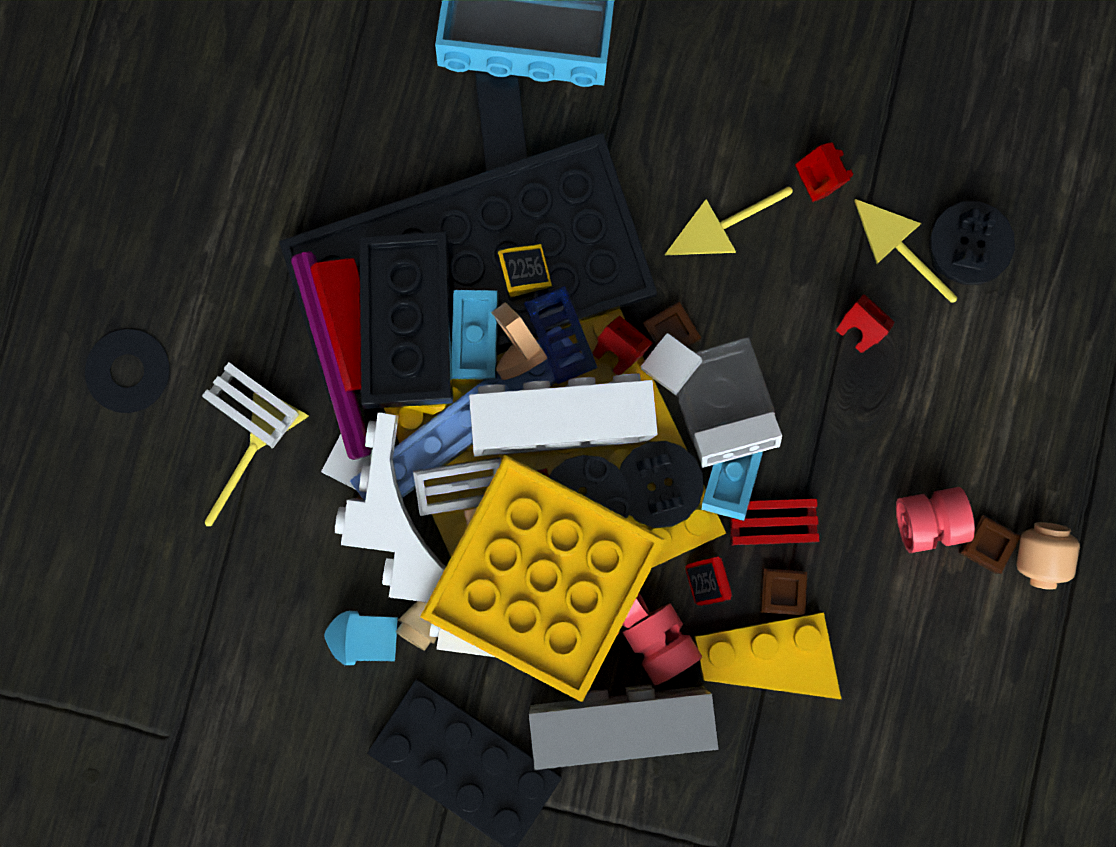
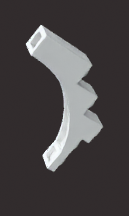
M378 413L377 421H369L366 433L365 446L373 448L370 466L363 465L360 476L359 491L367 492L366 500L351 498L347 500L346 507L338 508L335 533L342 534L341 545L395 552L394 559L386 558L382 584L390 586L389 597L428 602L446 566L426 545L417 531L404 505L398 487L393 455L399 416ZM431 623L430 636L438 637L437 650L495 657Z

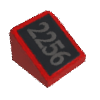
M716 556L686 565L685 570L696 605L702 606L731 599L732 593L722 558Z

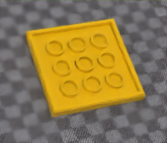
M505 455L420 618L583 702L666 539Z

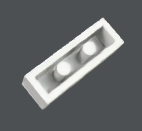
M774 412L696 432L694 433V446L701 467L704 468L780 447L782 434Z

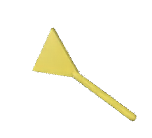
M253 394V402L279 421L284 419L286 415L257 394ZM284 402L299 414L288 430L309 417V415ZM252 412L251 422L271 435L275 428ZM250 433V446L205 520L206 526L213 525L255 452L267 445L254 434Z

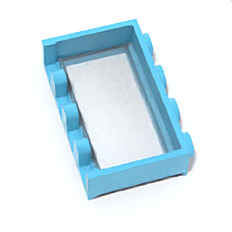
M442 0L435 43L437 64L455 72L475 70L488 72L497 77L517 75L530 77L540 82L560 80L572 82L582 87L604 86L614 0Z

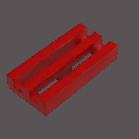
M817 499L750 501L747 510L806 508V516L746 518L744 521L730 517L731 545L819 542V533H817L818 516H816ZM807 525V534L740 536V528Z

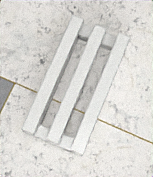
M228 362L224 367V373L221 377L217 376L213 381V387L210 390L207 389L202 397L271 448H274L299 414ZM233 377L286 415L284 419L279 421L231 386L229 383ZM222 391L229 394L274 427L273 433L269 435L221 400L219 395Z
M497 457L413 471L420 516L478 507L484 495L427 504L426 496L487 487L494 476L426 487L424 486V480L493 469L495 475L501 464V458Z

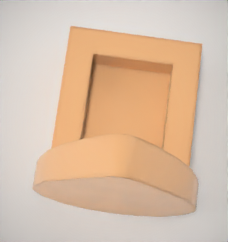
M506 302L491 312L512 342V345L503 355L495 369L502 380L522 375L547 359L546 354L521 317Z

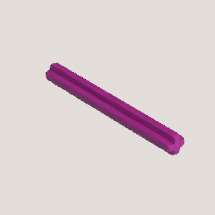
M311 251L302 252L294 255L291 262L348 458L352 460L365 458L372 453V449L365 446L367 432L355 390L345 392L310 267L317 262V259Z

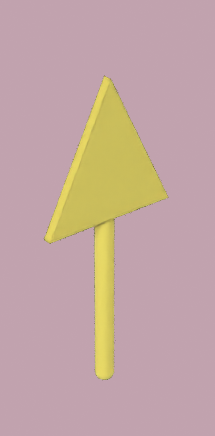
M786 187L721 222L717 219L706 199L665 255L736 253L724 229L791 195L793 192L792 188Z
M854 200L876 264L896 248L951 303L957 301V296L902 242L921 223L860 200Z

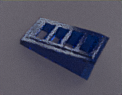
M565 286L523 302L557 384L598 368ZM560 302L563 310L540 319L537 311ZM567 318L569 327L549 335L546 334L545 327ZM574 335L576 343L553 351L552 343ZM581 351L584 359L560 368L557 360Z

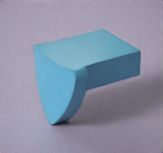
M346 611L338 615L330 623L324 637L331 653L344 665H355L356 661H395L398 617L359 615L358 611Z

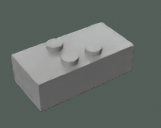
M651 684L625 687L626 695L609 696L608 689L588 691L583 702L572 700L531 705L529 721L534 768L538 770L719 750L712 693L703 686L655 691Z

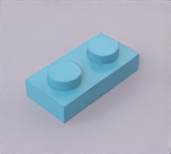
M454 290L452 379L496 380L498 322L491 312L498 308V291Z
M763 451L713 465L702 502V510L744 521Z

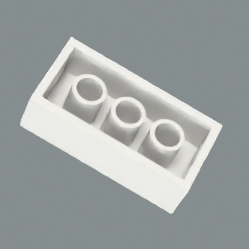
M640 374L613 376V381L607 384H596L594 377L574 378L568 380V385L565 387L550 388V381H533L523 383V389L520 391L505 392V385H485L478 387V394L469 395L474 457L646 443L658 435L653 381H641Z

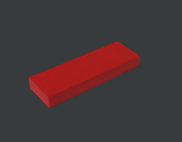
M348 258L316 262L310 267L345 392L361 389L360 276L355 259Z

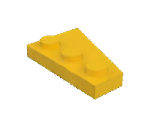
M824 612L694 636L695 644L702 655L699 665L704 681L841 699Z

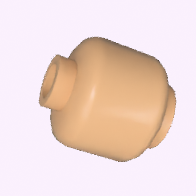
M1036 522L1034 523V528L1028 529L1021 534L1016 564L1019 572L1030 578V585L1042 589H1056L1057 583L1068 582L1074 578L1080 543L1074 536L1070 535V528L1054 523Z

